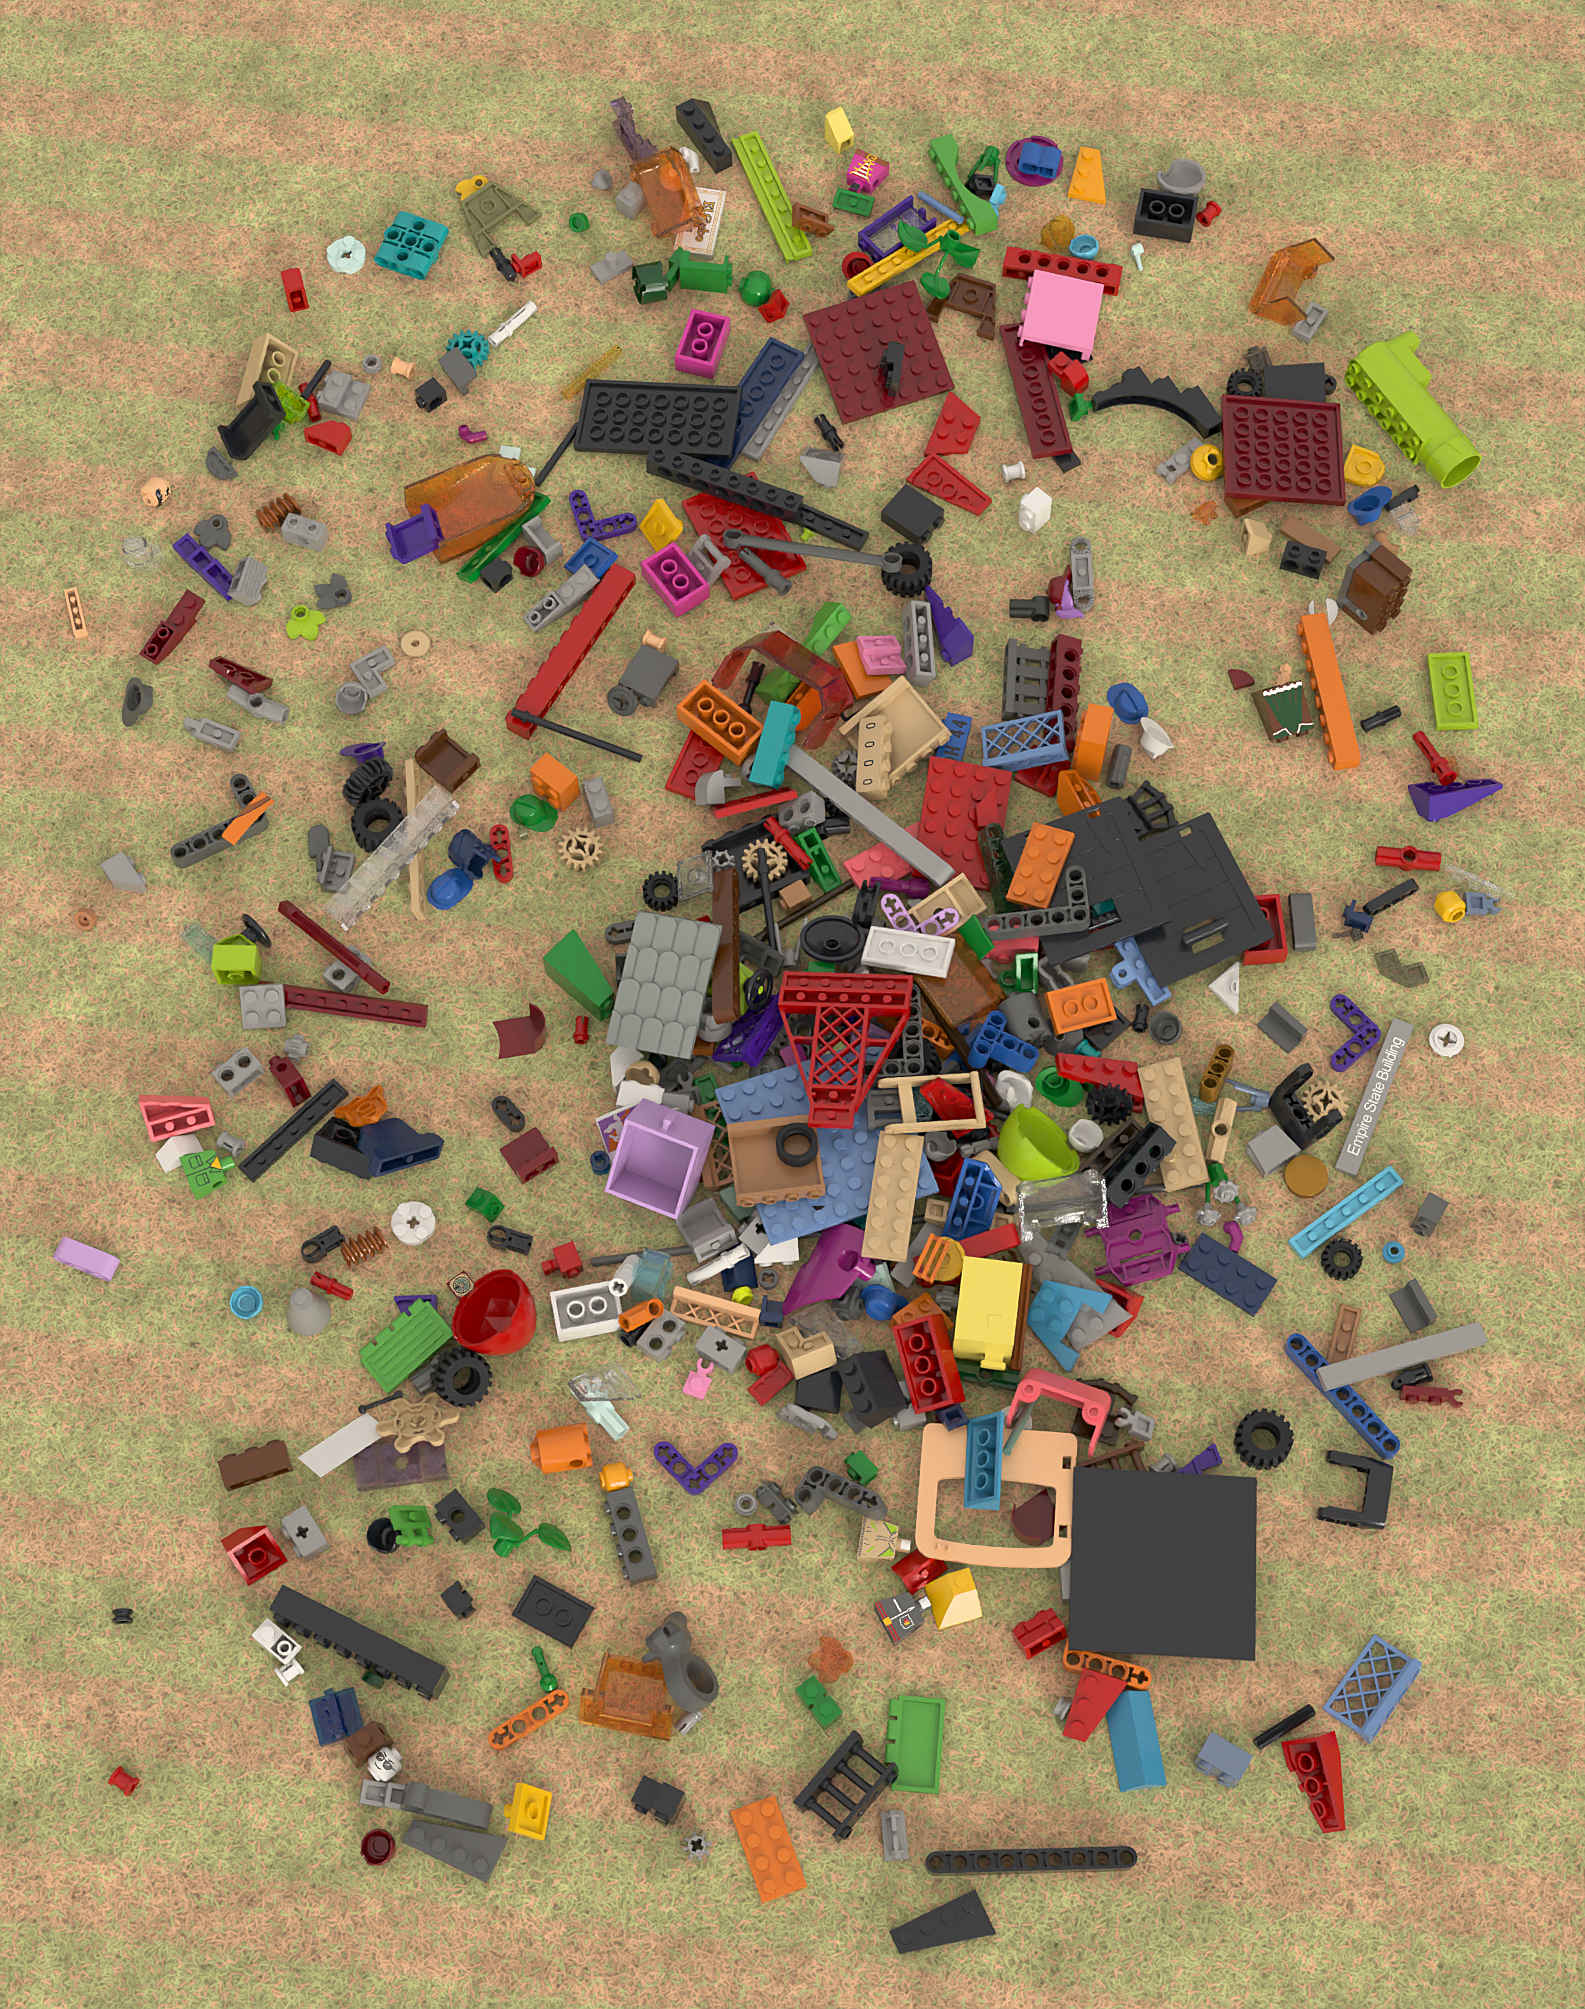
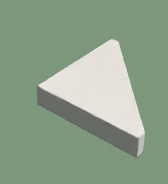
M1238 961L1208 986L1235 1015L1239 1012Z

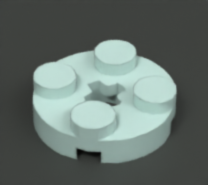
M346 236L336 240L327 248L329 266L338 273L346 272V274H352L359 271L364 266L366 260V250L363 244L355 240L353 236ZM350 253V258L342 257L343 254Z

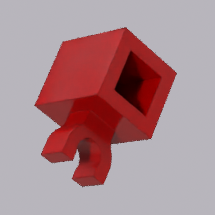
M573 1241L553 1248L555 1259L541 1263L545 1276L560 1270L563 1278L568 1277V1279H572L584 1271Z

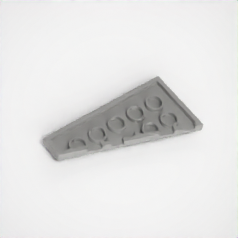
M1029 1225L1018 1233L1022 1244L1017 1247L1025 1262L1033 1266L1032 1274L1040 1288L1045 1280L1105 1293L1095 1281L1077 1265H1074L1068 1257L1063 1261L1053 1253L1048 1254L1044 1252L1049 1240L1036 1228ZM1111 1298L1104 1313H1099L1083 1303L1066 1334L1074 1349L1080 1351L1133 1316L1124 1310L1114 1298Z

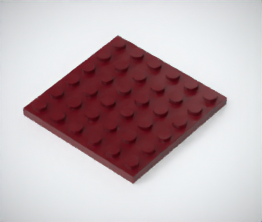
M914 280L802 316L842 425L945 393L955 388ZM889 341H896L901 345H905L900 383L896 397L888 396V389L885 388L886 376H882L883 369L880 368L883 349H887Z
M1222 394L1220 402L1224 497L1332 506L1345 505L1346 494L1340 403Z

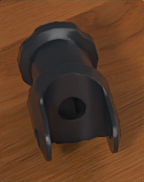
M1423 1363L1421 1367L1413 1370H1403L1402 1374L1395 1377L1391 1382V1388L1397 1391L1403 1385L1416 1386L1426 1381L1428 1383L1432 1382L1433 1376L1427 1363Z

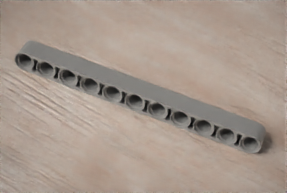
M794 743L791 745L789 751L790 759L788 764L785 765L787 769L824 798H829L832 804L931 882L941 888L956 873L949 864Z

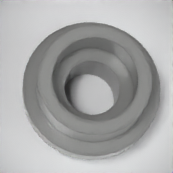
M371 354L364 358L362 367L366 373L375 374L381 370L382 362L379 357Z
M748 1493L739 1495L735 1500L737 1513L741 1516H751L757 1510L756 1498ZM749 1502L750 1507L748 1509H744L742 1507V1503Z

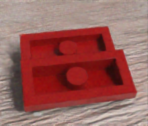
M1033 744L1030 749H1036L1038 746ZM1064 760L1018 770L1012 780L1052 798L1058 788L1059 773L1068 770L1071 763Z

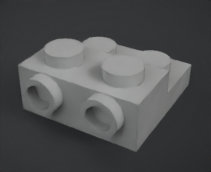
M333 370L331 375L327 374L324 379V390H319L316 400L319 409L357 421L371 391V385L352 380L351 375Z

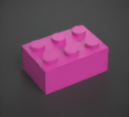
M692 308L675 354V370L714 379L731 332L730 318Z
M675 542L641 562L642 576L676 618L710 598L709 584Z

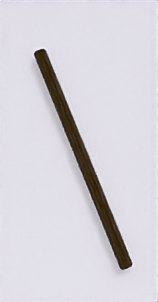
M907 972L908 975H913V983L918 986L921 996L970 1072H978L979 1078L983 1082L982 1092L993 1108L1000 1106L1003 1100L983 1068H975L968 1063L967 1058L971 1049L924 975Z

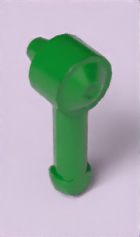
M535 1646L532 1648L531 1654L535 1658L542 1677L540 1679V1686L545 1693H551L557 1689L558 1681L549 1672L542 1648Z

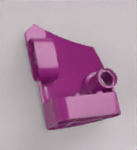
M845 1223L823 1229L808 1262L800 1267L782 1304L784 1316L795 1309L813 1302L840 1298L857 1278L866 1282L873 1277L876 1265L870 1262V1260H876V1258L861 1257L865 1231Z

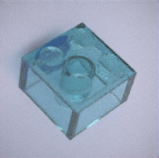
M645 1247L631 1287L632 1301L640 1302L657 1298L662 1303L664 1302L667 1293L666 1281L671 1282L674 1272V1263L671 1262L670 1254Z

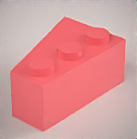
M991 926L989 930L995 931L999 926ZM1039 936L992 941L995 948L983 959L997 960L999 963L1008 964L1013 962L1016 953L1038 952Z
M139 1095V1104L151 1142L215 1125V1116L209 1097Z

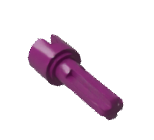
M871 877L869 880V887L871 888L876 881L882 882L881 890L905 893L910 899L924 900L929 894L930 885L927 884L928 880L910 878L908 881Z

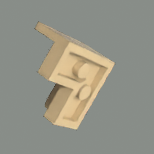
M796 1326L775 1334L779 1353L796 1380L837 1364L833 1343L825 1331L805 1339Z

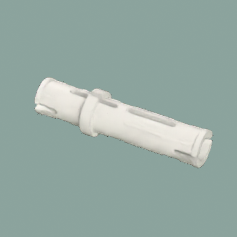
M528 301L505 323L502 322L499 328L488 337L489 343L497 347L506 337H510L517 327L537 311L536 305L532 301Z
M742 1243L728 1252L724 1251L715 1260L688 1273L687 1279L695 1287L720 1271L734 1267L735 1263L749 1257L750 1252L747 1246Z

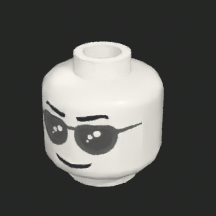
M383 1746L369 1757L367 1769L378 1782L380 1780L387 1782L402 1769V1764L400 1763L402 1756L394 1747L390 1750L388 1747Z

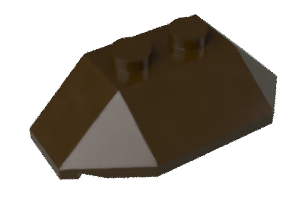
M1131 1116L1080 1164L1078 1170L1070 1176L1085 1192L1098 1193L1094 1189L1096 1184L1143 1131V1128Z

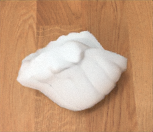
M1008 1070L1000 1072L994 1083L995 1089L1003 1100L1002 1104L998 1107L1012 1112L1017 1105L1023 1103L1024 1107L1030 1108L1033 1098L1032 1092L1034 1090L1031 1081L1019 1073Z

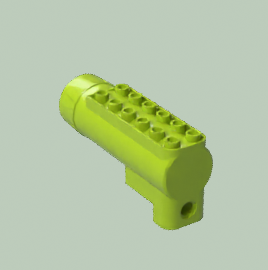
M1408 330L1388 341H1377L1370 344L1349 361L1344 377L1345 384L1352 389L1357 399L1366 406L1370 415L1375 417L1381 428L1388 433L1393 443L1398 445L1404 456L1413 465L1421 462L1426 471L1444 489L1459 484L1478 467L1482 456L1467 435L1457 427L1428 392L1427 387L1432 375L1414 354L1421 340L1413 331Z

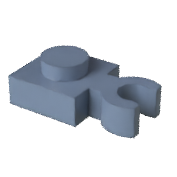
M1465 892L1463 894V901L1466 905L1464 915L1485 916L1488 912L1497 914L1501 911V908H1496L1493 903L1500 901L1498 896L1486 899V893Z

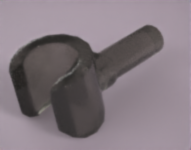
M1358 927L1346 932L1332 933L1333 939L1351 936L1353 942L1363 939V933Z

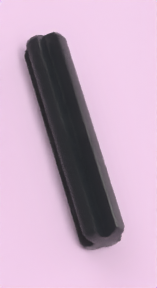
M1307 1704L1255 1737L1253 1740L1255 1746L1259 1750L1265 1748L1314 1717L1316 1712L1310 1704Z

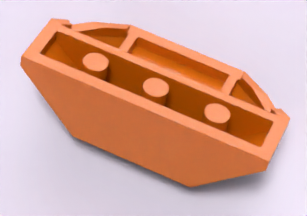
M815 664L785 700L784 703L794 705L801 710V720L796 725L795 731L805 730L829 700L832 674L830 668Z
M1066 770L1059 773L1057 804L1064 816L1102 803L1096 790L1080 776L1077 770ZM1100 810L1087 815L1089 819H1092L1101 814Z

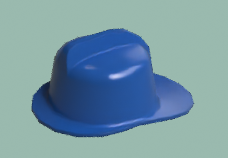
M1386 486L1373 487L1349 503L1347 507L1348 512L1355 516L1360 526L1374 522L1379 519L1382 507L1391 499L1392 490Z
M1123 682L1109 688L1107 700L1122 722L1135 725L1140 723L1142 717H1147L1149 709L1147 702L1135 686Z
M460 868L449 869L433 880L427 891V900L437 909H450L469 894L472 890L473 881L469 880L466 877V873Z
M881 1285L865 1287L860 1297L865 1302L867 1315L877 1321L891 1320L894 1314L910 1304L904 1297Z

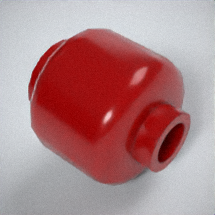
M762 1344L748 1351L747 1357H745V1364L751 1374L754 1373L756 1376L761 1377L778 1366L780 1356L775 1348L772 1349L770 1345Z

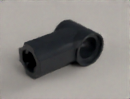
M847 815L825 816V821L814 826L821 840L827 839L828 836L850 833V821Z

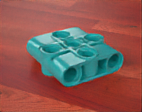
M399 211L391 227L385 230V238L374 256V261L383 268L418 280H424L432 264L438 260V253L449 234V230L440 223L405 211Z

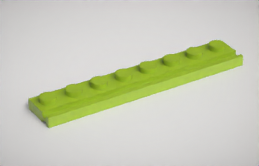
M757 130L741 135L737 139L732 138V147L786 264L791 260L796 261L812 256L813 250L804 231L792 227V205Z

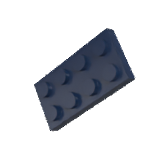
M1203 1232L1178 1268V1270L1252 1317L1255 1316L1278 1281Z

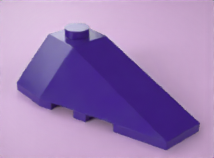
M929 585L925 586L924 597L925 601L930 603L931 621L939 645L940 656L945 663L948 662L953 667L972 656L974 636L959 617L954 618L953 611L949 606L944 608L942 599Z
M1492 778L1466 780L1465 784L1453 781L1445 786L1434 785V782L1408 785V791L1418 815L1429 822H1437L1440 818L1449 817L1503 788L1502 783Z

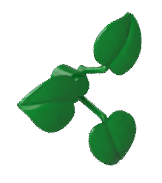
M901 220L898 223V236L902 244L912 251L920 252L922 248L927 249L940 242V250L945 254L935 274L925 272L922 274L920 282L923 288L931 295L939 299L946 298L949 294L950 286L945 278L938 277V274L948 254L953 256V260L958 265L971 268L976 263L981 249L959 243L961 236L952 229L948 230L944 237L940 235L937 239L927 244V237L921 230L905 224Z
M489 1488L486 1495L489 1503L495 1509L501 1511L494 1512L490 1517L492 1539H497L493 1545V1550L498 1555L508 1557L514 1547L519 1548L523 1542L535 1534H539V1539L545 1544L571 1552L572 1547L566 1535L557 1526L550 1523H540L539 1529L536 1528L524 1536L522 1528L511 1520L512 1513L519 1514L521 1512L519 1501L504 1490Z

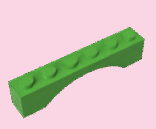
M952 134L931 140L928 156L931 161H934L937 173L942 175L945 187L951 191L952 200L957 202L961 216L966 218L968 229L972 230L976 237L997 230L998 216L990 202L972 194L959 179L956 172L959 160V147Z
M826 601L814 616L811 631L800 648L784 664L766 675L754 690L766 705H770L771 701L784 703L811 667H813L850 621L852 616L842 603Z

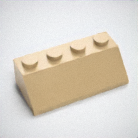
M269 333L254 339L236 407L242 410L255 396L253 384L256 381L273 385L284 409L299 352Z

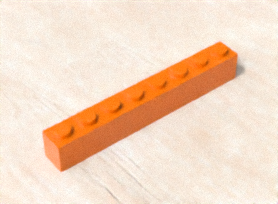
M1324 612L1303 615L1300 618L1299 624L1296 625L1297 635L1302 638L1301 652L1306 655V672H1310L1311 675L1309 684L1311 691L1314 690L1315 692L1314 706L1316 709L1319 708L1320 712L1318 722L1319 726L1324 729L1323 743L1328 745L1329 749L1327 752L1328 763L1332 764L1333 770L1358 767L1361 756L1326 614Z

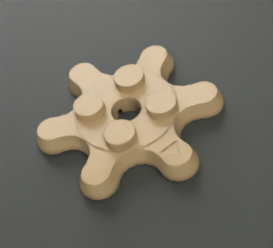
M435 1392L426 1394L424 1399L416 1404H411L404 1398H398L391 1403L392 1410L397 1413L396 1416L391 1420L379 1422L376 1425V1431L383 1437L398 1435L399 1437L394 1442V1446L400 1453L409 1451L411 1446L418 1441L425 1440L433 1446H440L445 1440V1434L440 1428L446 1424L457 1422L460 1412L454 1407L439 1409L438 1405L441 1398Z

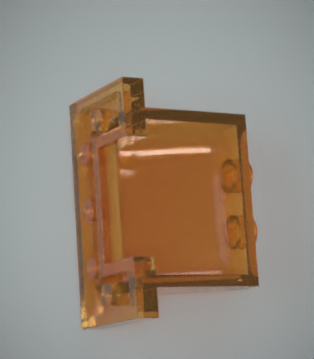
M604 1653L595 1689L582 1688L579 1723L670 1741L675 1706L666 1704L668 1688L662 1664L655 1662L644 1664L642 1660L629 1656Z

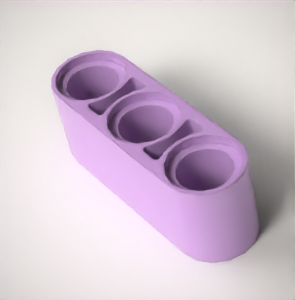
M62 1237L53 1255V1258L61 1263L106 1281H111L120 1263L118 1258L67 1237Z

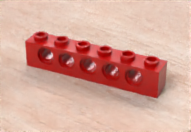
M1007 246L1002 276L1028 281L1029 276L1033 277L1035 270L1103 284V294L1118 296L1123 266Z

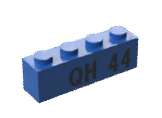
M948 712L946 719H942V723L952 735L943 746L939 745L936 748L938 750L937 755L933 756L962 762L971 729L972 717Z

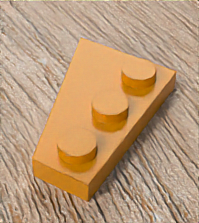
M1080 147L1068 197L1106 204L1100 150Z

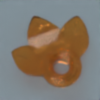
M826 1636L820 1637L822 1651L812 1654L807 1659V1662L813 1669L821 1671L820 1682L822 1683L835 1682L841 1673L850 1671L854 1663L851 1653L843 1650L838 1640ZM844 1658L847 1662L844 1666H840L837 1662L838 1659Z

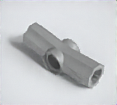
M233 684L227 694L229 700L249 711L255 718L262 717L281 725L288 718L290 711L288 706L268 700L260 693L252 695L238 685Z

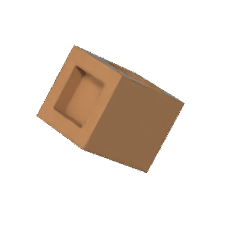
M800 879L780 890L779 900L777 901L783 911L786 910L790 915L812 902V895Z

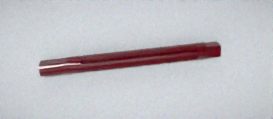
M286 900L279 903L278 911L297 925L380 994L388 992L391 982L336 940L290 901Z

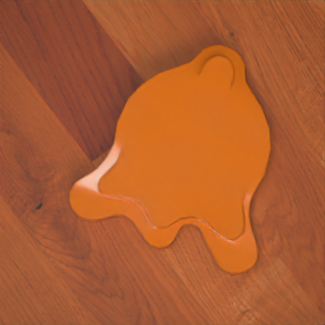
M374 1086L366 1096H357L349 1104L336 1108L334 1110L336 1118H344L354 1127L376 1123L388 1109V1104L382 1096L384 1093L382 1086Z

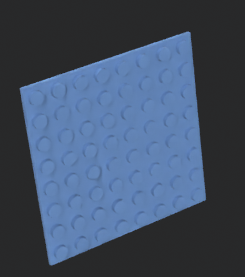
M861 1044L854 1048L859 1054ZM869 1047L867 1049L866 1061L878 1060L884 1047ZM849 1052L842 1059L848 1064L856 1057ZM829 1053L820 1058L827 1063L834 1056ZM811 1059L801 1062L807 1081L809 1079ZM838 1061L830 1068L837 1073L844 1066ZM819 1062L817 1065V1070L822 1066ZM859 1063L852 1068L857 1074ZM797 1064L714 1090L726 1124L809 1114L810 1103ZM827 1070L818 1076L823 1083L832 1077ZM848 1071L840 1078L846 1084L853 1078V1075ZM835 1081V1082L832 1083L831 1085H840V1084H839L837 1081ZM870 1088L869 1090H891L898 1088ZM867 1095L857 1113H855L853 1129L816 1128L825 1195L817 1199H809L807 1197L799 1198V1200L794 1202L782 1200L770 1205L764 1203L756 1204L770 1246L868 1214L880 1131H884V1127L868 1130ZM901 1113L874 1114L875 1119L902 1118ZM916 1132V1133H901V1134H908V1135H916V1136H918L917 1132ZM922 1150L915 1199L939 1192L924 1150ZM812 1206H825V1207H823L821 1210H817V1211H816Z

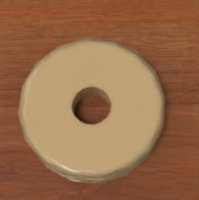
M412 630L401 638L400 647L404 654L410 657H420L428 651L431 642L425 632ZM418 642L419 646L413 647L412 644Z

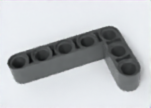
M235 774L232 776L230 786L241 810H243L247 806L245 804L252 801L257 795L246 775ZM239 785H245L243 788H237ZM265 811L258 817L262 818V820L254 822L236 844L268 828L269 821ZM238 815L173 845L170 854L174 864L179 868H187L234 846L225 838L221 840H216V838L222 836L223 832ZM199 845H205L202 849H196ZM180 854H186L183 858H177Z
M1074 865L1066 871L1069 906L988 916L984 921L986 935L991 941H1001L1086 930L1090 926V912L1084 869ZM1074 876L1081 877L1078 881L1071 880ZM1075 896L1083 897V899L1079 901L1073 900ZM1080 915L1085 916V919L1081 921H1078L1075 918ZM1057 918L1064 919L1061 923L1054 922ZM1037 920L1042 922L1038 926L1032 925ZM1014 923L1021 924L1018 928L1010 927ZM991 926H999L995 931L989 930Z
M913 984L912 997L914 998L911 1000L910 1015H914V1017L909 1018L902 1031L904 1059H886L871 1086L872 1089L879 1088L878 1081L884 1078L924 1076L920 990L915 984ZM877 1060L866 1061L864 1083L868 1078L867 1074L871 1073Z

